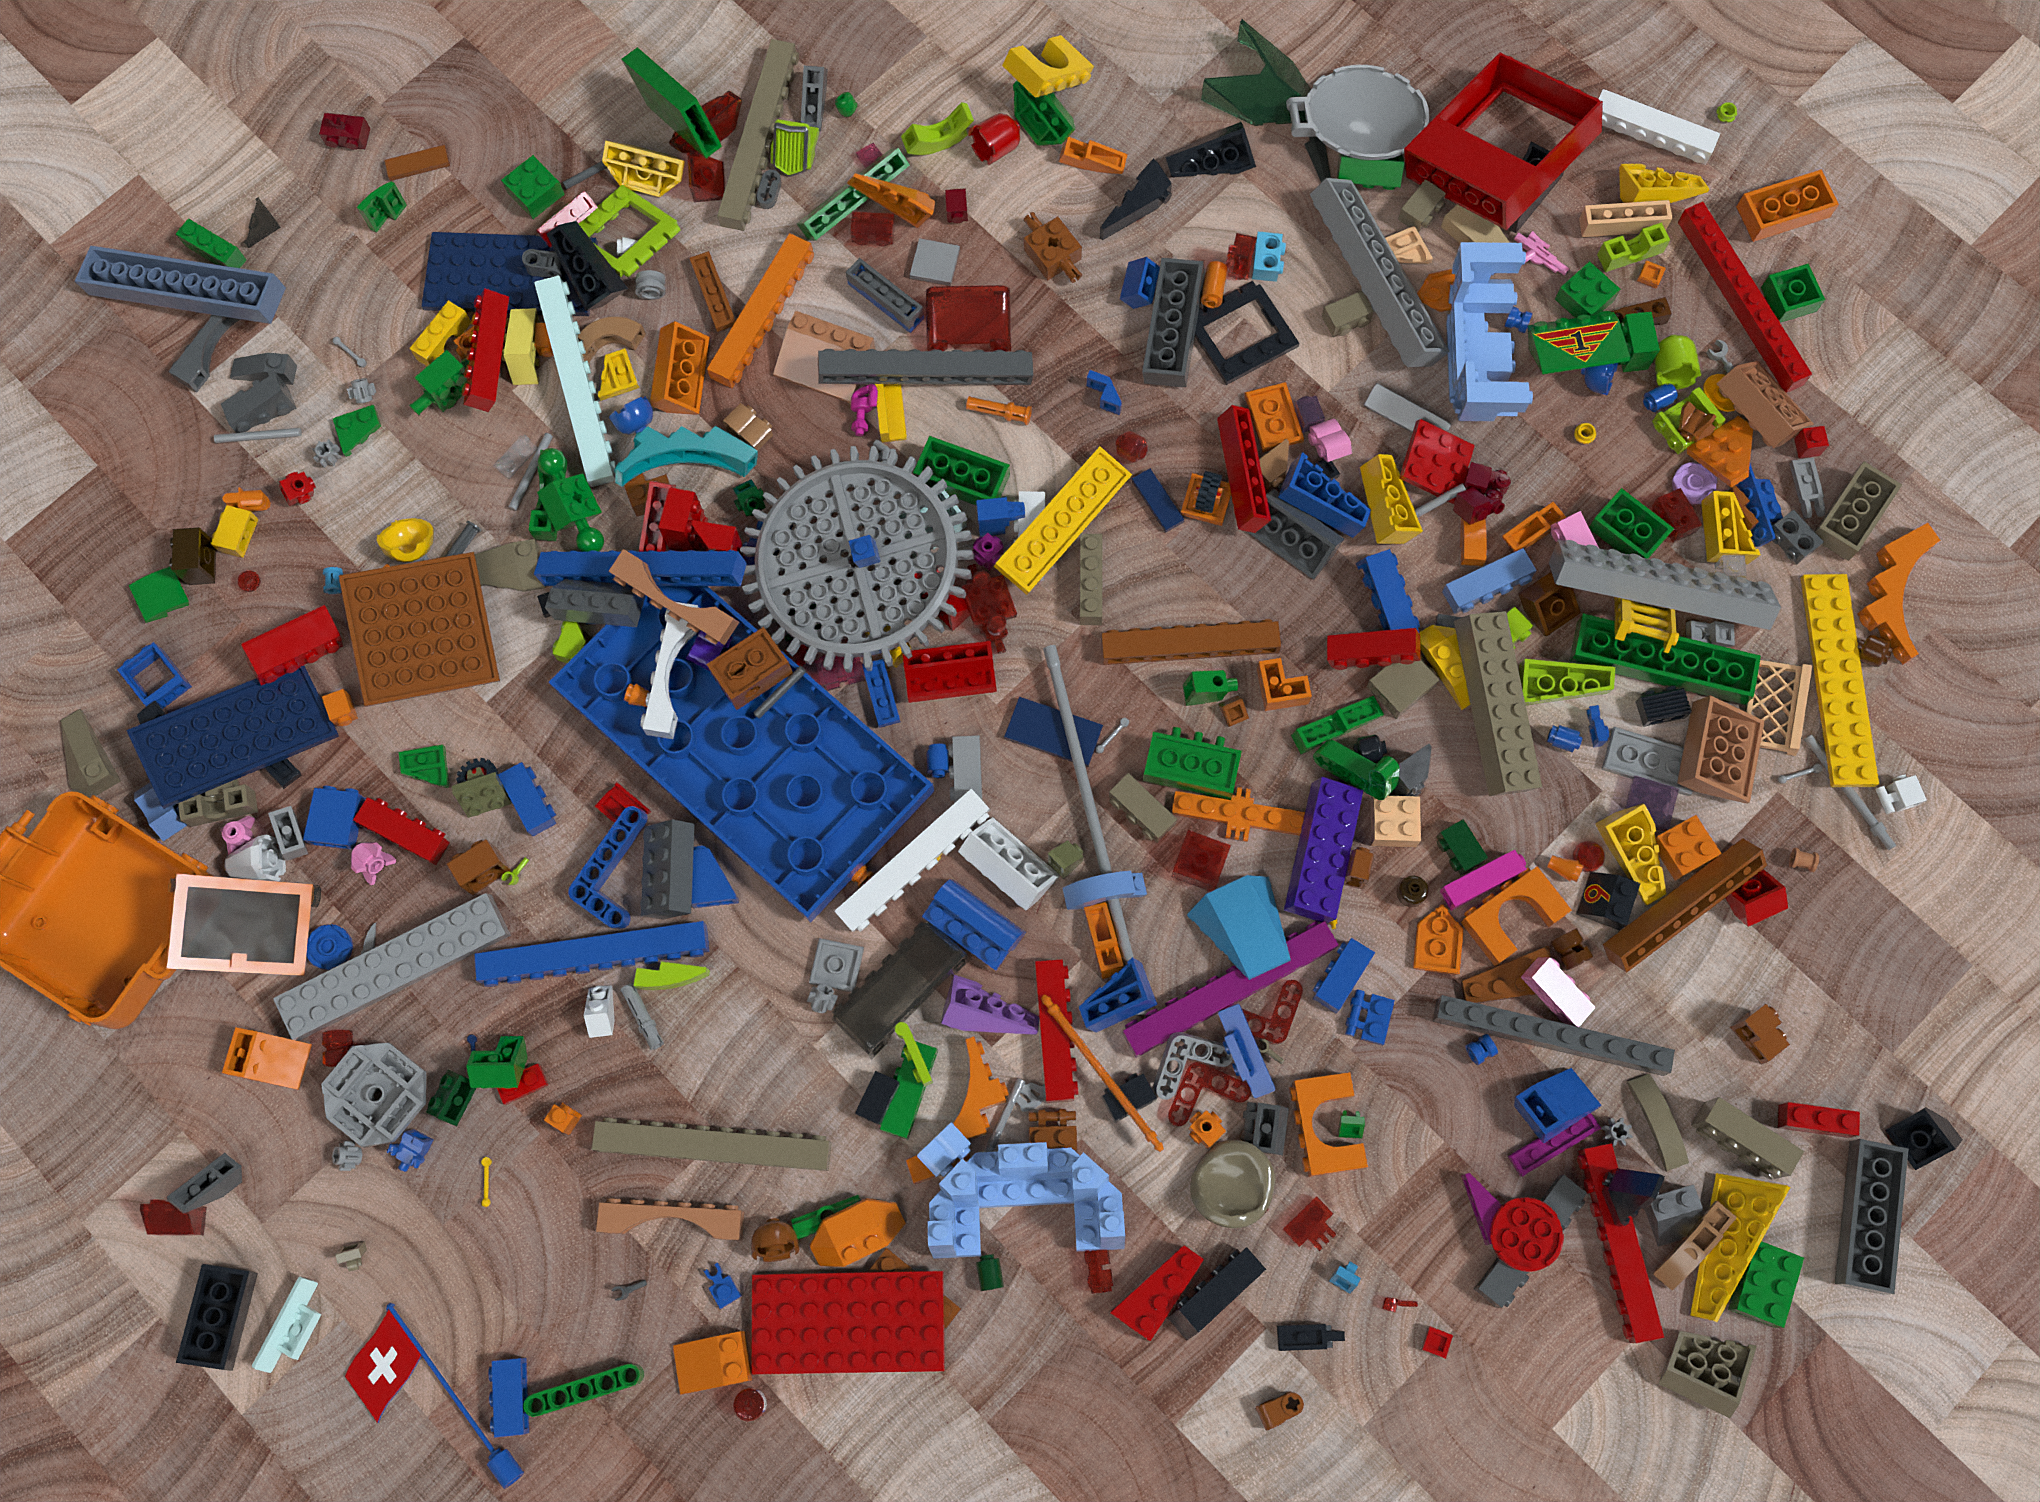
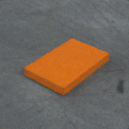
M1286 382L1245 392L1244 396L1262 452L1274 449L1285 439L1289 441V446L1304 442V436Z

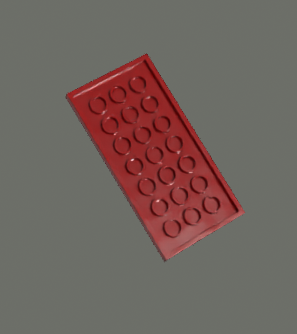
M944 1271L752 1275V1375L945 1371Z

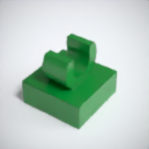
M1344 1110L1340 1117L1338 1137L1362 1139L1365 1117H1360L1359 1111L1355 1112V1116H1347V1111Z

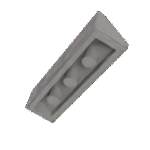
M1376 383L1364 404V407L1412 433L1415 423L1419 419L1447 432L1451 427V423Z

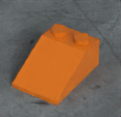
M745 1331L673 1345L680 1395L752 1380Z

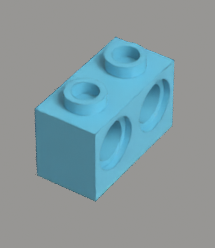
M1257 233L1252 279L1277 282L1278 274H1283L1284 261H1280L1281 255L1285 254L1286 243L1282 242L1283 234ZM1264 265H1271L1272 267H1271V268H1268V267H1265Z

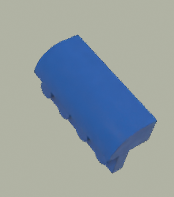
M949 879L933 897L934 900L922 915L924 919L994 970H998L1009 952L1014 951L1026 933L954 879Z

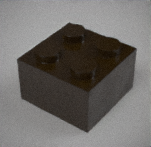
M200 527L173 529V537L170 539L172 558L169 560L170 568L189 586L215 584L216 549L211 545V538Z

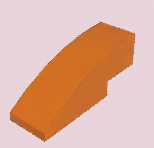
M1068 137L1062 145L1058 162L1084 170L1122 174L1128 154L1092 140L1084 143Z
M1552 502L1505 533L1502 538L1514 552L1522 548L1526 549L1550 534L1552 530L1550 525L1566 518V516Z
M1461 518V565L1483 566L1486 562L1487 540L1485 519L1469 525Z
M1106 902L1084 907L1102 979L1109 978L1124 968Z

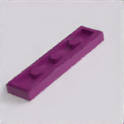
M1590 1113L1543 1144L1537 1138L1507 1157L1519 1176L1523 1177L1598 1131L1601 1127L1592 1113Z

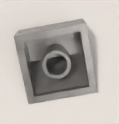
M1427 744L1399 764V784L1394 789L1397 796L1416 797L1425 787L1424 783L1428 778L1432 749L1430 744Z
M1694 1184L1658 1194L1656 1199L1644 1209L1658 1247L1681 1240L1703 1216V1207Z

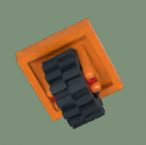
M1205 471L1204 476L1192 473L1180 514L1222 526L1231 497L1229 483L1221 481L1222 475Z

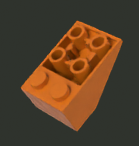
M235 1027L222 1073L233 1077L299 1090L312 1044Z

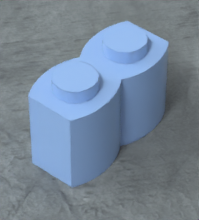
M951 1122L917 1157L936 1177L940 1174L942 1177H945L954 1168L951 1164L957 1158L961 1160L971 1152L968 1148L971 1143Z

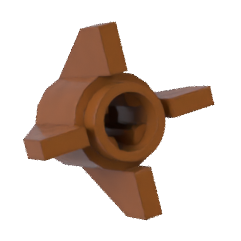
M1686 401L1681 410L1680 424L1677 431L1687 443L1696 442L1712 434L1716 428L1712 423L1717 416L1715 414H1706L1696 409L1690 401Z

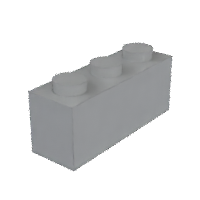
M979 735L952 737L953 744L948 745L949 757H953V765L949 766L950 779H954V787H950V800L957 802L970 789L982 800Z

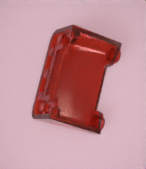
M1002 285L934 286L926 289L927 351L934 349L946 351L948 344H990L991 349L994 351H1011L1010 288Z

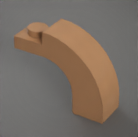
M606 317L586 326L580 332L581 334L578 335V340L582 341L586 353L582 354L584 361L590 363L596 352L608 344H622L635 351L646 333L641 324L631 319Z

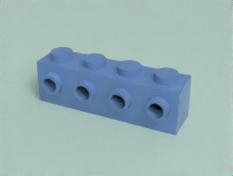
M1524 548L1446 584L1442 593L1454 614L1461 611L1466 613L1480 602L1482 604L1488 603L1494 598L1493 596L1499 593L1501 595L1507 594L1518 584L1521 586L1528 584L1533 580L1532 577L1537 570Z

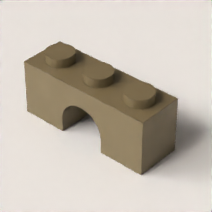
M245 784L223 789V795L204 797L200 794L178 803L180 821L191 827L258 812L255 791Z

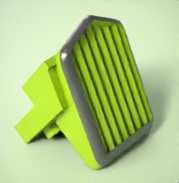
M777 119L774 124L770 163L788 177L802 173L806 169L811 170L819 128L810 127L805 123Z

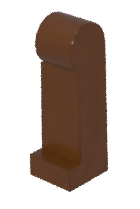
M1666 297L1612 311L1620 323L1626 314L1652 312L1654 324L1663 325L1668 323L1672 315Z

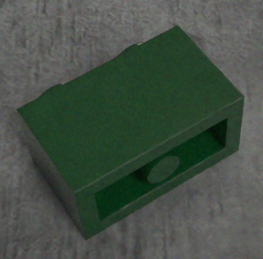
M1464 819L1441 831L1436 837L1438 839V847L1442 852L1447 853L1452 869L1455 872L1458 871L1460 875L1484 863L1488 858Z

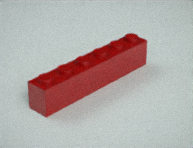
M484 288L481 295L476 296L474 301L476 312L473 314L471 324L474 325V330L471 331L469 336V342L472 344L466 357L469 360V365L466 366L464 377L467 378V381L463 385L462 395L464 396L463 405L489 412L496 402L509 296Z
M1231 405L1217 418L1235 517L1238 530L1256 533L1271 521L1250 411L1247 408Z
M1063 959L1035 961L1046 1103L1074 1101V1095H1079L1078 1081H1073L1072 1072H1077L1076 1058H1071L1070 1049L1075 1048V1045L1068 1037L1069 1035L1061 1028L1060 1023L1054 1019V1016L1048 1013L1047 1006L1042 1003L1044 995L1050 997L1054 1005L1057 1004L1060 1008L1059 1010L1064 1015L1063 1017L1069 1021V1024L1073 1025L1072 1011H1067L1066 1002H1071L1070 988H1065L1064 980L1069 979L1068 965L1063 966Z

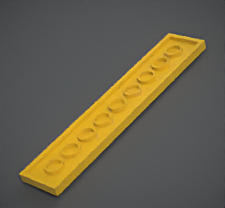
M1847 574L1803 575L1800 580L1830 786L1876 787L1879 785L1859 649L1857 648L1858 642Z

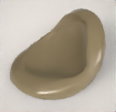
M1239 1140L1220 1142L1207 1152L1195 1168L1190 1183L1192 1202L1203 1217L1216 1225L1227 1228L1247 1227L1257 1222L1269 1208L1275 1187V1172L1267 1156L1253 1144Z

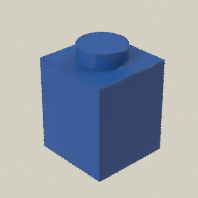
M871 535L849 541L853 561L859 568L881 562L876 541Z

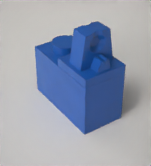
M1007 497L976 500L979 533L982 537L987 533L991 536L1006 534L1005 527L1010 526L1009 521L1025 518L1024 502H1008Z

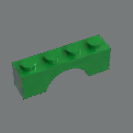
M566 460L565 469L563 470V473H564L565 476H566V469H567V462H568L567 460ZM538 467L539 490L553 482L554 479L552 476L542 473ZM538 497L535 509L531 510L528 530L535 540L556 541L557 532Z

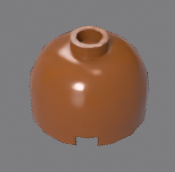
M776 1218L766 1220L764 1224L754 1231L751 1239V1256L754 1260H757L758 1256L763 1257V1262L782 1261L789 1259L790 1253L795 1251L796 1255L800 1250L799 1240L792 1226Z

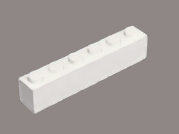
M1605 89L1602 90L1599 100L1603 101L1602 126L1634 137L1636 140L1645 141L1657 148L1666 149L1676 155L1692 159L1697 163L1707 164L1721 134Z

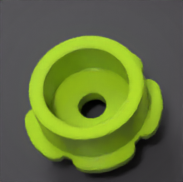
M1730 102L1719 106L1716 111L1718 119L1728 123L1734 121L1737 116L1736 106Z

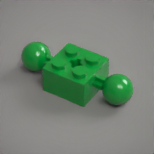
M555 448L543 450L538 456V467L542 473L552 476L554 481L539 490L537 494L555 531L576 526L579 531L576 537L578 549L581 552H589L591 550L600 552L604 546L603 534L598 529L590 527L588 521L601 514L602 511L584 474L566 478L563 473L566 466V459L563 453Z

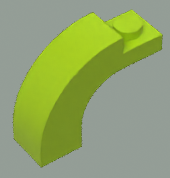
M961 102L947 118L939 123L928 126L912 124L902 134L901 139L907 154H933L948 149L963 140L968 135L966 129L974 119L968 104Z

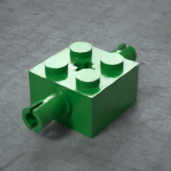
M446 350L414 378L422 388L423 394L409 405L412 410L419 416L432 403L442 412L453 407L456 401L463 396L462 388L467 381V378L464 377L466 366L469 365V360L465 358L459 362Z

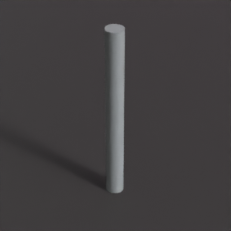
M301 428L217 434L214 435L215 443L298 437L302 436Z
M544 434L508 506L511 510H517L538 468L537 460L540 450L548 448L553 438L551 434Z

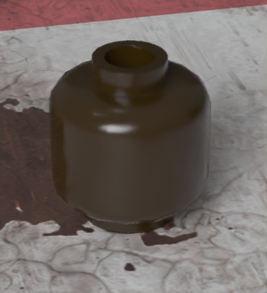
M1415 875L1404 878L1396 891L1399 901L1407 907L1421 905L1429 892L1425 880Z

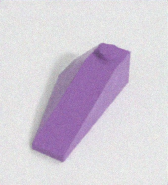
M957 975L953 976L943 1008L941 1024L963 1031L1037 1035L1039 1016L1015 1003L1009 1005L1000 999L1001 995L995 992L993 995L981 989L983 985Z

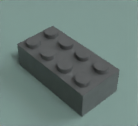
M672 819L646 826L643 834L641 916L664 920L691 914L694 824Z

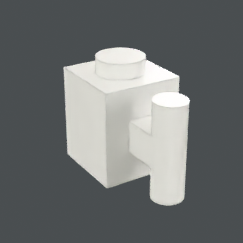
M1906 774L1892 779L1893 783L1887 786L1886 789L1885 786L1875 789L1886 815L1895 812V809L1896 812H1900L1927 801L1916 775L1908 778Z

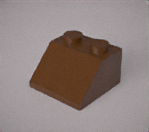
M1552 571L1518 594L1525 613L1546 637L1581 613L1573 588L1555 584Z

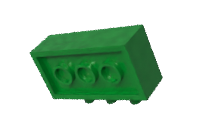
M1173 727L1171 735L1153 732L1143 781L1231 800L1242 753L1241 750L1224 747L1225 738L1217 736L1215 745L1202 742V732H1195L1193 740L1181 738V728Z

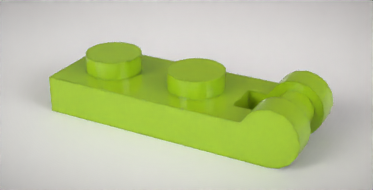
M899 1022L895 1026V1032L899 1038L904 1039L907 1045L903 1050L908 1062L914 1061L916 1069L912 1070L918 1083L922 1081L924 1086H928L933 1081L911 1030L905 1022Z

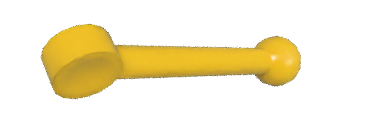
M484 1157L481 1161L484 1166V1199L481 1201V1205L488 1207L491 1203L488 1198L489 1166L492 1164V1160Z

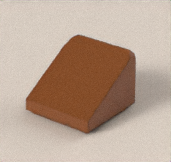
M1234 696L1218 703L1228 727L1249 719L1241 697Z

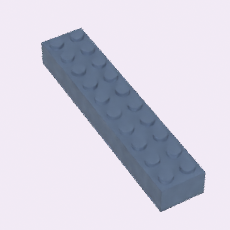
M90 246L75 279V282L88 295L268 324L272 323L286 289L273 273Z

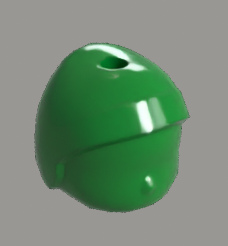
M843 92L835 99V106L843 117L848 118L856 111L858 102H856L850 92Z

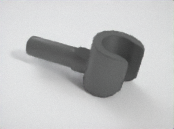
M643 1280L627 1287L623 1285L614 1287L612 1292L619 1289L622 1291V1296L615 1300H625L629 1293L646 1286L647 1282Z

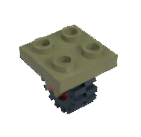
M476 758L473 759L474 763L466 762L467 767L461 766L462 772H457L458 777L456 781L458 784L451 787L453 795L468 818L511 804V799L498 776L499 772L490 760L487 759L486 761L485 758H481L479 762Z

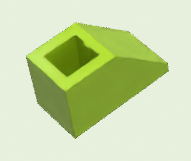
M563 621L561 626L562 633L559 640L554 642L552 651L558 661L568 663L587 644V640L578 622Z

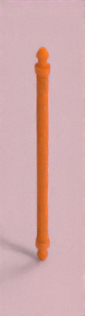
M1044 995L1042 1003L1047 1006L1048 1013L1054 1016V1019L1060 1023L1059 1025L1069 1035L1068 1037L1074 1042V1045L1078 1047V1050L1080 1049L1081 1054H1084L1083 1056L1093 1066L1094 1071L1106 1083L1107 1088L1119 1100L1118 1102L1128 1112V1115L1132 1117L1131 1119L1136 1122L1135 1124L1141 1129V1132L1145 1134L1147 1142H1151L1154 1145V1149L1161 1152L1164 1149L1163 1143L1159 1142L1156 1138L1158 1136L1156 1132L1150 1130L1149 1125L1137 1113L1136 1108L1124 1096L1125 1094L1115 1084V1081L1111 1079L1112 1077L1106 1072V1069L1098 1062L1099 1060H1096L1095 1055L1087 1048L1088 1046L1078 1036V1033L1074 1031L1075 1029L1069 1024V1021L1063 1017L1064 1015L1060 1012L1058 1005H1054L1051 998Z

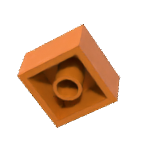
M1697 815L1656 837V844L1659 845L1660 851L1658 856L1675 881L1722 854Z

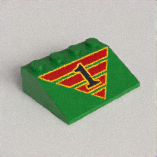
M1603 311L1591 316L1583 314L1577 318H1559L1553 322L1538 321L1533 325H1528V349L1542 374L1630 361L1620 321L1614 312Z

